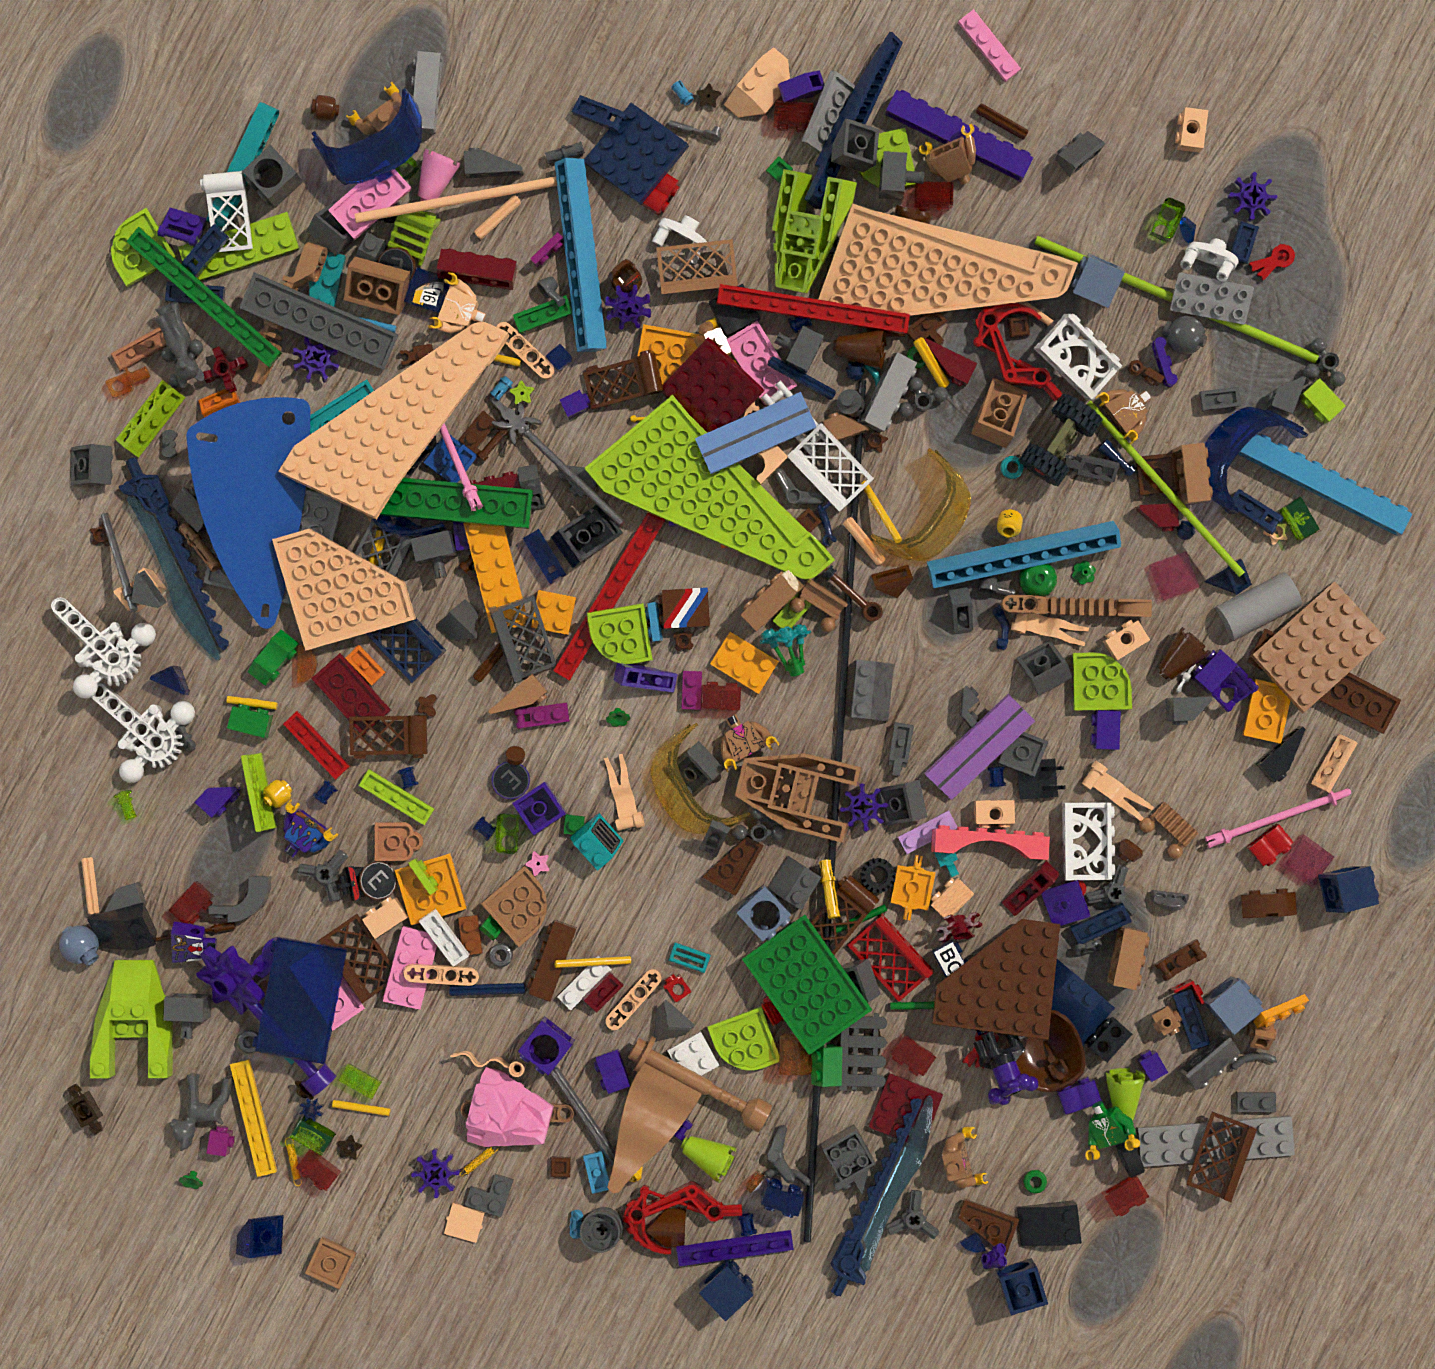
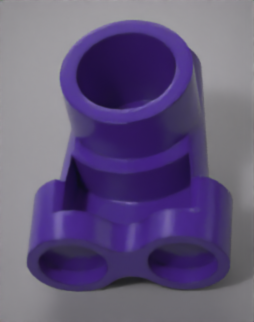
M999 1243L993 1246L992 1250L988 1253H983L981 1262L984 1269H1001L1007 1265V1259L1004 1256L1006 1252L1004 1244Z

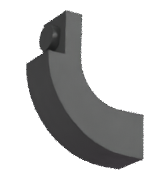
M250 876L247 896L240 904L209 906V914H214L215 918H226V915H228L227 922H237L251 917L266 903L271 890L272 876Z

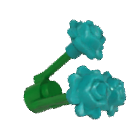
M799 624L793 626V629L786 626L779 629V631H774L770 628L761 634L762 639L759 643L770 644L771 648H774L784 665L785 671H789L790 676H798L805 672L803 667L806 665L803 655L804 638L807 634L811 633V630H807L805 625ZM794 638H796L799 645V658L794 656L792 649ZM777 642L785 643V646L788 647L791 657L788 663L779 650Z

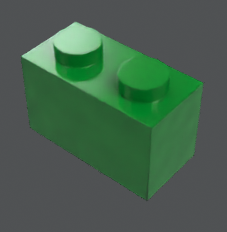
M240 703L238 707L232 706L227 729L268 738L273 715H269L268 710L257 708V711L249 710L250 706Z
M823 1045L811 1054L812 1085L820 1087L842 1086L843 1047Z

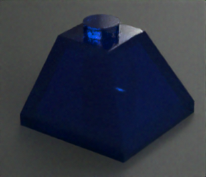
M284 1215L248 1219L237 1234L236 1254L246 1258L282 1254Z

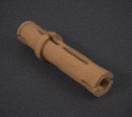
M183 523L179 527V531L187 539L188 545L195 549L211 572L220 569L221 563L202 541L201 535L197 534L189 523Z

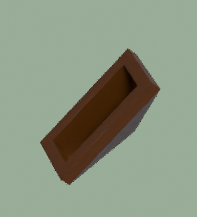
M908 565L871 575L876 590L898 598L913 580Z

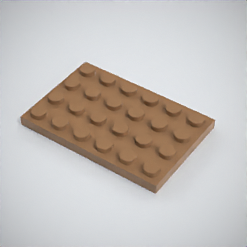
M1334 581L1257 649L1251 657L1303 714L1377 648L1386 637Z

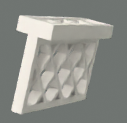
M822 423L787 455L839 512L874 480L866 469ZM820 429L826 434V442H816V433ZM804 445H812V456L804 455L800 449ZM815 445H826V456H815ZM829 445H836L839 448V456H829ZM815 458L826 459L825 470L818 469L815 466ZM829 459H839V470H829ZM842 459H849L852 462V470H842ZM828 472L839 473V483H831L828 480ZM842 473H852V484H842ZM855 473H863L868 480L864 484H855ZM842 486L852 487V495L848 499L842 495Z

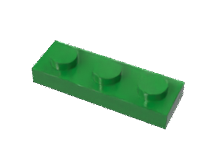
M567 295L562 296L566 301L561 307L554 300L514 314L513 317L519 333L521 334L573 315Z

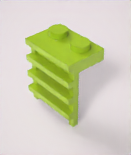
M428 211L398 215L394 222V228L391 232L387 249L392 247L406 249L412 256L420 259L418 265L422 266L433 231L439 227L441 219L437 218L436 214ZM402 227L426 237V241L422 242L398 232V228ZM395 237L423 248L422 253L394 242Z

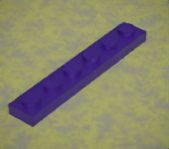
M791 1230L676 1246L679 1267L794 1250Z

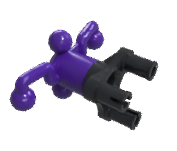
M993 1031L988 1032L987 1035L983 1034V1040L973 1043L979 1056L978 1062L980 1067L992 1069L999 1087L992 1088L989 1091L988 1099L990 1104L1007 1105L1012 1095L1023 1090L1035 1091L1038 1088V1080L1033 1076L1021 1074L1017 1066L1016 1060L1025 1050L1023 1042H1020L1018 1036L1006 1035L1010 1045L1007 1049L998 1047Z

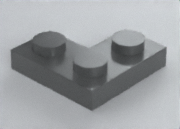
M495 1174L490 1191L471 1186L465 1206L502 1217L514 1179Z

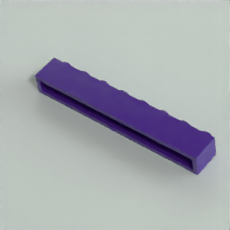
M895 91L886 109V116L942 144L949 143L962 136L965 139L966 136L961 132L962 126H965L967 133L970 132L969 125L963 123L959 117L954 115L951 117L945 114L943 109L929 106L923 99H914L910 97L911 94L907 91ZM973 125L974 132L971 136L974 137L975 160L1022 182L1034 157L1030 156L1031 154L1028 151L1013 148L1014 146L1010 142H1001L996 139L995 135L988 132L985 134L979 131L977 126Z

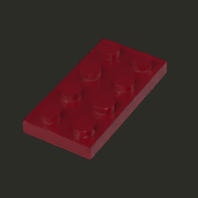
M339 653L311 678L348 720L350 716H386L392 711L358 671L345 659L342 653ZM365 720V721H366L368 724H370L373 720ZM376 720L371 726L374 727L380 720ZM354 721V727L359 733L367 727L362 721ZM368 728V729L362 734V736L365 735V734L370 730V728Z

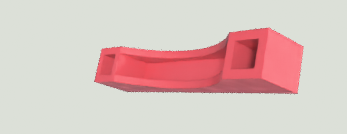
M938 825V829H932L931 852L955 853L962 847L974 842L993 841L1011 847L1025 859L1048 860L1050 837L1044 836L1042 832H1032V835H1025V831H1013V834H1006V830L995 829V833L987 832L986 828H976V831H968L969 827H957V830H950V826Z

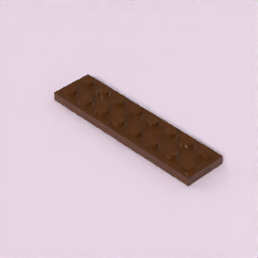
M1266 628L1263 629L1246 663L1263 671L1251 655L1275 634L1274 632ZM1349 672L1318 701L1384 734L1401 699Z

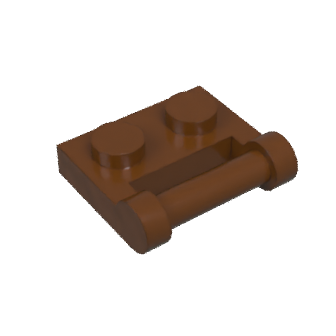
M482 411L460 437L459 441L482 460L486 461L489 458L490 452L510 432L507 429H500L492 425V421L496 420L485 411ZM496 428L498 432L482 451L478 449L493 429Z

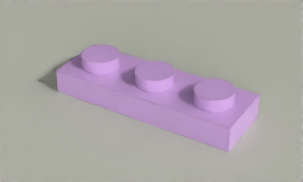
M948 810L898 836L906 854L931 842L932 829H938V825L950 826V830L956 829L957 825L950 811Z

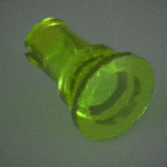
M124 790L113 796V798L118 797L119 801L117 803L121 806L125 820L137 817L132 804L133 798L129 795L132 790Z

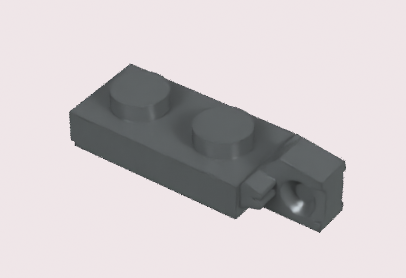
M1066 455L1064 464L1069 468H1073L1077 475L1109 482H1115L1119 469V462L1087 455Z
M894 722L888 759L889 765H893L892 776L899 777L901 767L906 768L914 725Z

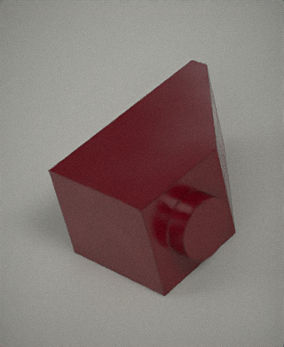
M1173 503L1139 505L1136 507V511L1156 529L1162 528V532L1174 531V528L1179 526L1178 508Z

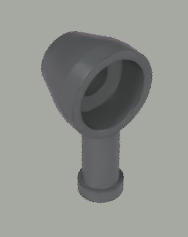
M552 276L541 279L536 283L538 289L546 298L550 297L559 307L565 304L566 300L555 292L558 283Z
M993 575L983 577L978 588L980 592L986 594H1000L1004 596L1015 594V589L998 586L997 578Z

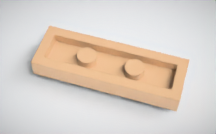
M1339 734L1311 784L1330 793L1358 743Z

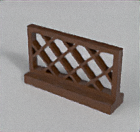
M358 914L319 939V942L362 1003L386 987L387 980L381 979L382 969H391L392 963ZM357 919L361 925L360 932H348L349 924ZM345 926H347V927H346V931H342V930H341L342 928H344ZM362 928L364 929L367 935L361 934ZM337 932L345 933L343 945L335 943L331 936ZM347 934L359 936L357 947L345 945ZM361 936L370 938L372 941L370 949L359 947ZM373 944L375 945L377 950H372ZM337 946L343 947L342 952L339 950ZM345 947L356 949L354 960H348L344 957ZM358 949L370 951L368 963L356 961ZM372 952L382 955L381 965L370 963ZM384 960L386 961L388 966H383ZM348 962H354L353 968ZM356 963L367 965L365 976L355 973ZM369 965L381 967L379 979L367 977ZM359 977H360V978H365V979H364V984H363L362 981L359 979ZM367 979L378 981L377 989L371 993L365 987ZM380 981L386 982L379 987Z
M1211 1111L1186 1185L1232 1202L1257 1128ZM1214 1117L1222 1119L1226 1127L1215 1131L1212 1126ZM1225 1121L1230 1122V1123H1233V1124H1230V1125L1227 1126V1124H1226ZM1235 1125L1243 1127L1242 1134L1233 1138L1229 1128ZM1227 1129L1231 1140L1221 1144L1217 1133ZM1215 1135L1219 1145L1208 1149L1205 1143L1206 1139ZM1233 1142L1236 1151L1234 1154L1227 1156L1222 1146ZM1221 1148L1225 1158L1214 1162L1210 1152ZM1208 1153L1212 1164L1202 1168L1199 1162L1200 1156ZM1227 1160L1230 1166L1229 1171L1221 1175L1216 1165ZM1214 1166L1219 1176L1208 1180L1203 1170ZM1202 1172L1206 1182L1199 1185L1191 1182L1194 1174ZM1221 1179L1223 1184L1221 1193L1214 1191L1210 1183Z

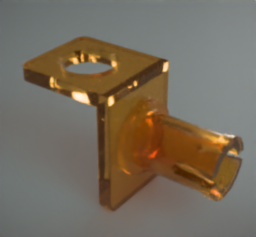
M146 366L133 372H129L127 367H125L123 374L108 379L105 383L112 398H116L132 392L135 383L150 378V373ZM119 381L124 387L121 391H115L112 388V384Z

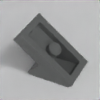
M869 1168L844 1183H841L839 1178L834 1179L833 1184L837 1191L840 1189L844 1191L852 1186V1182H855L861 1194H863Z

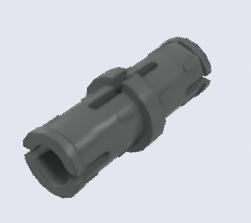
M581 141L568 146L562 145L561 148L545 152L548 164L564 158L585 154Z

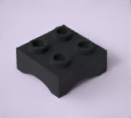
M718 297L709 301V305L726 337L761 319L756 310L718 305Z

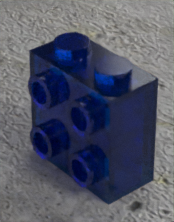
M766 1179L761 1194V1205H764V1209L772 1212L775 1209L782 1211L783 1215L793 1218V1216L798 1217L804 1201V1194L800 1190L801 1187L790 1184L787 1186L782 1184V1181L779 1179Z

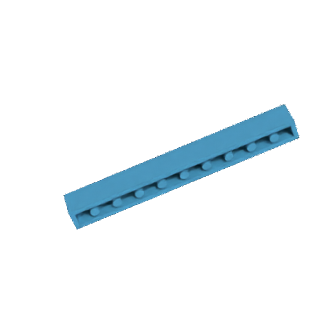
M564 158L555 162L576 348L577 352H598L607 349L585 162L584 159Z
M1248 426L1237 428L1227 447L1228 450L1396 536L1403 534L1412 516V513L1408 512L1407 507L1400 504L1397 506L1392 504L1391 499L1373 494L1374 491L1370 488L1357 486L1356 481L1349 478L1344 479L1340 477V473L1322 468L1323 465L1317 461L1310 462L1306 460L1305 455L1289 451V448L1284 444L1278 443L1277 445L1271 442L1272 439L1266 435L1261 434L1259 436L1254 433V429Z
M1114 521L927 561L929 579L933 588L1120 548V530Z

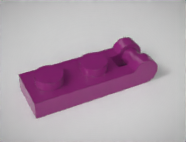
M567 702L514 710V715L517 716L516 729L570 721ZM524 714H530L531 721L525 722Z

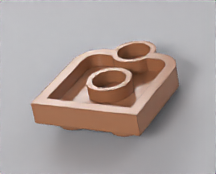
M375 822V861H406L412 857L413 851L420 849L423 845L422 836L418 832H413V827L407 822Z

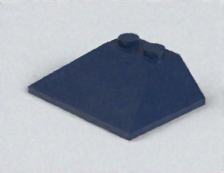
M1057 959L1051 1010L1060 1012L1072 1022L1084 1046L1090 1036L1095 1033L1115 1007Z

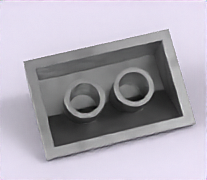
M856 660L850 717L888 721L894 664Z
M1220 1033L1209 1045H1206L1178 1071L1194 1089H1203L1209 1084L1208 1080L1213 1076L1217 1077L1223 1072V1067L1228 1063L1232 1064L1238 1059L1237 1055L1241 1052L1230 1037Z

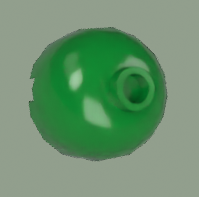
M1049 563L1024 568L1019 573L1018 583L1026 595L1045 597L1054 591L1057 584V574Z

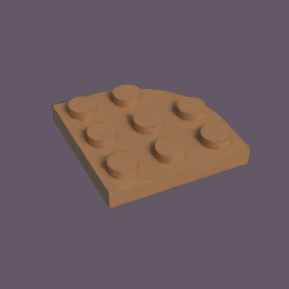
M526 866L521 868L481 903L518 947L538 931L545 919L547 910L544 889Z

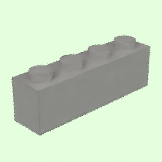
M418 51L417 57H414L413 68L416 69L415 76H412L414 95L410 96L412 114L408 115V125L411 126L413 132L436 134L443 62L441 53Z
M898 352L891 355L860 419V423L877 432H884L889 429L892 423V414L896 413L899 409V400L908 390L907 383L916 373L917 369L915 366L917 362Z

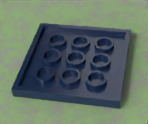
M631 102L623 111L627 114L625 121H622L620 131L616 133L609 129L586 156L584 162L589 168L639 205H642L687 150L689 145Z

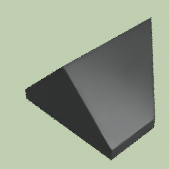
M145 570L135 575L132 603L159 608L167 603Z
M465 599L446 615L438 627L451 640L477 639L479 612Z
M665 1000L656 1009L655 1042L686 1035L695 1024Z

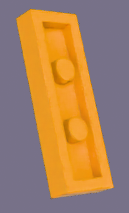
M1305 994L1261 1012L1253 1022L1257 1028L1264 1025L1268 1027L1278 1019L1281 1021L1285 1020L1292 1013H1295V1015L1301 1013L1309 999Z

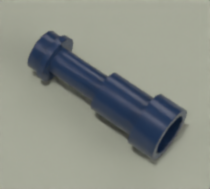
M1108 439L1098 447L1097 451L1101 455L1104 454L1109 460L1119 462V466L1126 471L1124 474L1128 477L1136 471L1135 465H1129Z

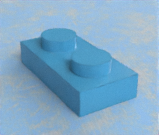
M647 603L648 608H645L646 618L650 619L651 626L648 627L649 638H652L654 642L663 641L658 603Z
M598 1151L583 1155L592 1194L609 1190L607 1188L609 1176L603 1152Z

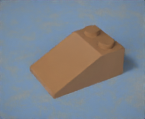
M992 378L971 434L1007 448L1014 437L1028 392Z

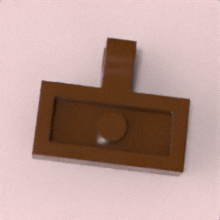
M941 312L927 313L908 328L907 334L913 342L920 337L924 338V340L930 337L933 342L942 345L944 340L937 333V330L946 324L947 320Z

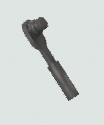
M672 120L669 121L668 128L689 134H697L713 142L721 140V128L715 126L712 131L693 128V126Z

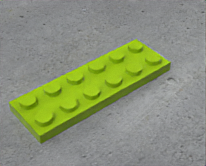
M288 212L251 223L253 249L218 252L197 278L200 281H204L300 250ZM235 228L224 233L232 239L238 232V229ZM240 233L235 242L240 246L248 245L247 237ZM228 240L222 248H225L230 242V240ZM189 243L178 247L182 261L194 248ZM194 259L193 263L197 265L199 262Z

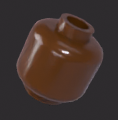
M318 95L316 99H312L311 114L314 115L316 120L331 122L334 116L338 117L339 105L336 104L334 97Z

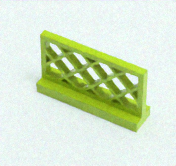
M262 753L242 755L241 760L255 830L259 832L277 828L273 806L269 807L263 801V789L268 786Z

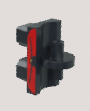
M345 867L347 883L344 875L340 876L341 884L336 885V889L342 888L343 895H347L350 892L351 901L361 900L360 898L365 896L357 884V879L363 867Z

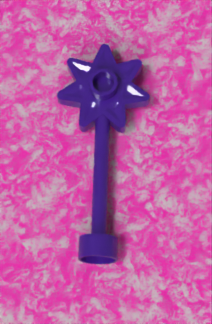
M208 946L200 954L206 966L199 970L196 976L211 986L213 1002L218 1004L228 1000L241 1015L249 1009L307 1075L301 1084L312 1097L320 1093L335 1079L336 1075L326 1063L316 1068L259 1003L265 997V993L253 981V978L259 972L257 966L249 965L246 960L239 957L234 946H230L223 953Z

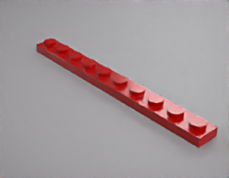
M724 284L719 286L717 299L718 305L907 334L910 314Z
M649 512L646 514L589 612L614 608L665 523V519ZM587 616L553 670L569 681L593 643L589 633Z

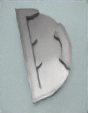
M1151 890L1150 892L1151 900L1155 905L1168 911L1183 909L1189 899V894Z

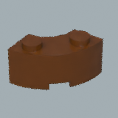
M1278 888L1276 892L1271 893L1249 890V894L1241 895L1243 918L1297 915L1296 893L1288 892V888Z

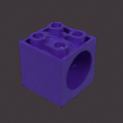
M544 1016L518 1050L521 1053L519 1056L527 1063L531 1061L535 1064V1069L539 1073L549 1075L573 1045L575 1039ZM539 1035L540 1037L547 1035L553 1037L557 1041L556 1046L559 1049V1053L553 1058L538 1057L534 1052L533 1039Z

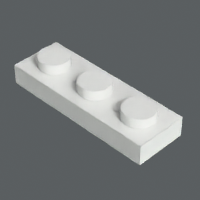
M436 909L419 920L420 924L453 967L469 957L468 951Z
M608 965L587 966L557 997L572 1010L612 969Z

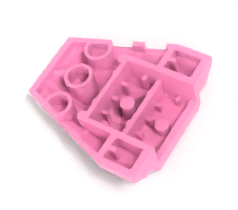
M487 1066L481 1075L480 1083L476 1085L466 1122V1128L468 1129L467 1142L483 1147L544 1144L554 1106L535 1092L532 1093L526 1089L525 1085L512 1079L507 1072Z

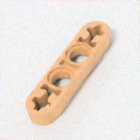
M501 322L496 326L497 328L503 327L504 329L508 327L507 331L513 337L509 343L506 341L505 345L540 378L548 380L553 377L555 373L554 366L507 322ZM521 339L524 345L521 349L513 347L515 340ZM531 352L537 354V360L533 363L527 361V355ZM541 359L544 360L543 362H541V364L545 368H547L548 366L550 367L549 375L546 373L544 375L541 374L543 371L539 366L537 367V369L534 368L540 363Z
M412 963L406 965L403 969L405 979L415 983L470 986L476 984L479 979L478 972L472 967ZM411 968H414L415 972H421L420 968H424L422 971L423 979H420V974H414L413 978H410L407 971L409 972ZM429 969H435L437 975L433 979H428L426 972ZM459 970H462V975H468L469 971L475 975L470 981L466 977H461V981H458L460 977ZM447 971H455L456 976L453 980L445 978Z
M649 969L608 1014L606 1025L609 1029L618 1030L659 985L661 973L658 970ZM654 973H656V979L658 981H652L649 984V986L652 988L649 990L648 987L641 982L642 980H644L646 983L649 980L648 974L653 975ZM643 987L646 992L645 996L637 997L634 993L635 989ZM626 1001L631 1002L633 1005V1009L630 1012H625L622 1009V1004ZM619 1009L620 1013L626 1017L623 1019L621 1016L618 1019L619 1025L614 1024L612 1026L610 1024V1017L615 1018L619 1014L616 1010Z

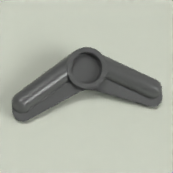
M778 468L775 471V478L788 502L822 505L824 503V495L800 491L794 486L783 469Z
M779 1125L767 1157L787 1183H793L795 1177L786 1163L783 1153L787 1127L786 1125Z

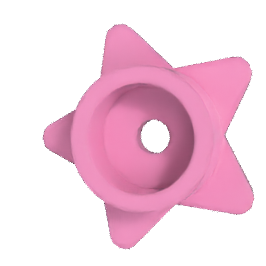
M533 851L532 859L526 862L525 865L532 868L533 875L537 876L540 871H549L546 864L549 856H540Z

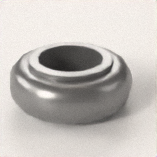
M498 943L491 948L489 958L495 966L504 967L512 961L513 952L508 945ZM502 949L506 952L507 957L505 960L500 961L496 958L497 950Z
M245 1030L240 1034L238 1046L243 1052L254 1053L261 1047V1036L255 1030ZM247 1036L254 1038L255 1044L253 1047H248L245 1044L244 1040Z

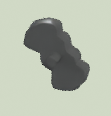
M171 429L165 430L162 433L163 450L161 454L169 459L178 454L175 450L176 442L174 441L178 433Z
M179 725L175 732L176 735H182L183 738L178 740L184 743L185 751H194L196 743L191 740L192 734L186 732L184 725Z
M1097 939L1093 942L1088 941L1085 944H1077L1074 947V951L1077 955L1094 953L1102 950L1103 943Z

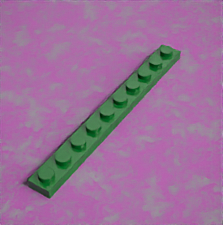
M138 227L126 241L265 365L271 367L282 354L280 350L143 229Z

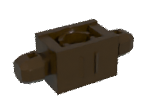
M74 1084L68 1088L70 1097L74 1099L67 1104L81 1128L89 1124V1130L96 1135L103 1130L101 1122L97 1121L103 1114L90 1091L82 1094V1089L79 1085ZM83 1099L85 1100L84 1102H82V1103H80V1104L78 1105V1102H79V1101H81V1100H83ZM82 1105H86L89 1108L88 1114L82 1111Z

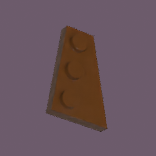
M747 836L702 877L736 896L764 845Z
M964 1198L958 1218L984 1237L990 1244L994 1246L999 1243L1004 1244L1006 1247L1004 1255H1007L1019 1218Z

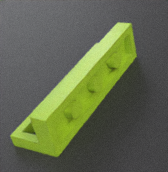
M162 379L115 440L139 458L186 397Z

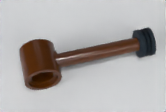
M832 565L824 570V574L821 577H825L826 581L829 579L854 600L862 608L861 614L866 621L873 622L881 618L883 610L878 603L866 602L835 574L837 569L834 570ZM870 606L877 610L875 617H870L867 614Z

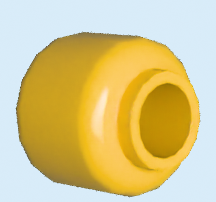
M1012 509L1002 511L997 521L998 532L1007 538L1019 535L1023 523L1022 515Z
M274 780L263 789V801L269 807L280 808L291 799L292 789L286 781Z

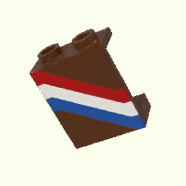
M708 587L662 590V595H658L659 606H663V614H659L660 625H664V629L710 627Z

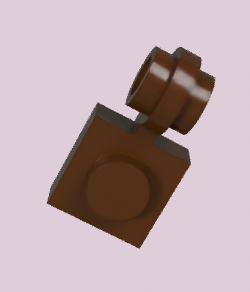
M1133 360L1128 365V372L1131 375L1137 376L1142 374L1141 376L1145 378L1144 381L1151 386H1158L1164 379L1163 375L1150 367L1143 366L1139 360ZM1133 365L1138 366V371L1133 369Z

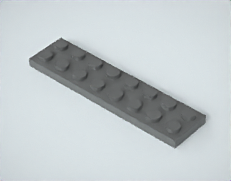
M255 272L239 309L382 370L385 369L398 334Z

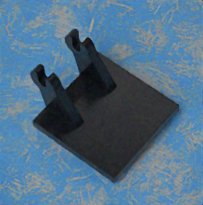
M1055 758L1042 759L1035 778L1018 772L1020 800L1058 797V790L1066 789V785H1057L1056 771L1064 770V766H1056Z

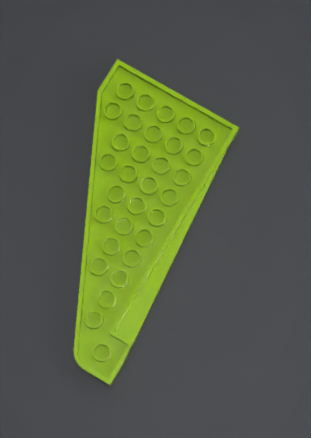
M673 395L584 468L604 493L780 571L786 572L789 570L796 578L802 580L812 579L835 561L826 548L739 463L710 474L695 438L707 432L687 413Z

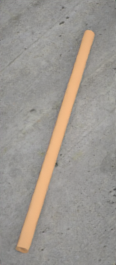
M556 176L365 211L355 213L354 216L356 223L554 187L557 186Z

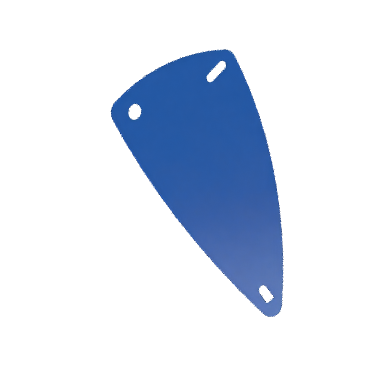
M272 397L237 403L201 419L192 425L186 434L195 494L212 546L239 598L258 625L264 629L271 628L275 624L286 588L272 539L299 532L306 486L281 475L279 472L294 445L310 435V405L307 401L300 398ZM287 411L295 415V421L291 425H287L282 421V415ZM199 432L214 434L218 437V440L216 442L201 441L196 438V435ZM263 604H268L270 607L269 617H261Z

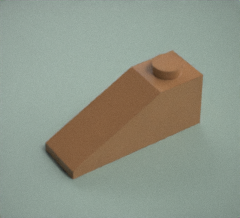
M531 674L488 712L496 714L533 705L536 702L539 705L547 698L545 694L548 691L535 675Z

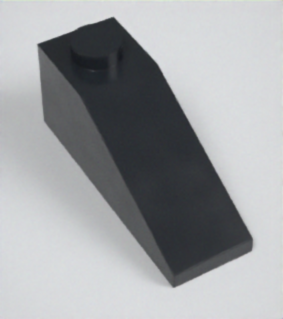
M1298 726L1282 740L1281 744H1278L1256 764L1271 782H1280L1287 776L1286 772L1292 765L1306 730L1303 726Z

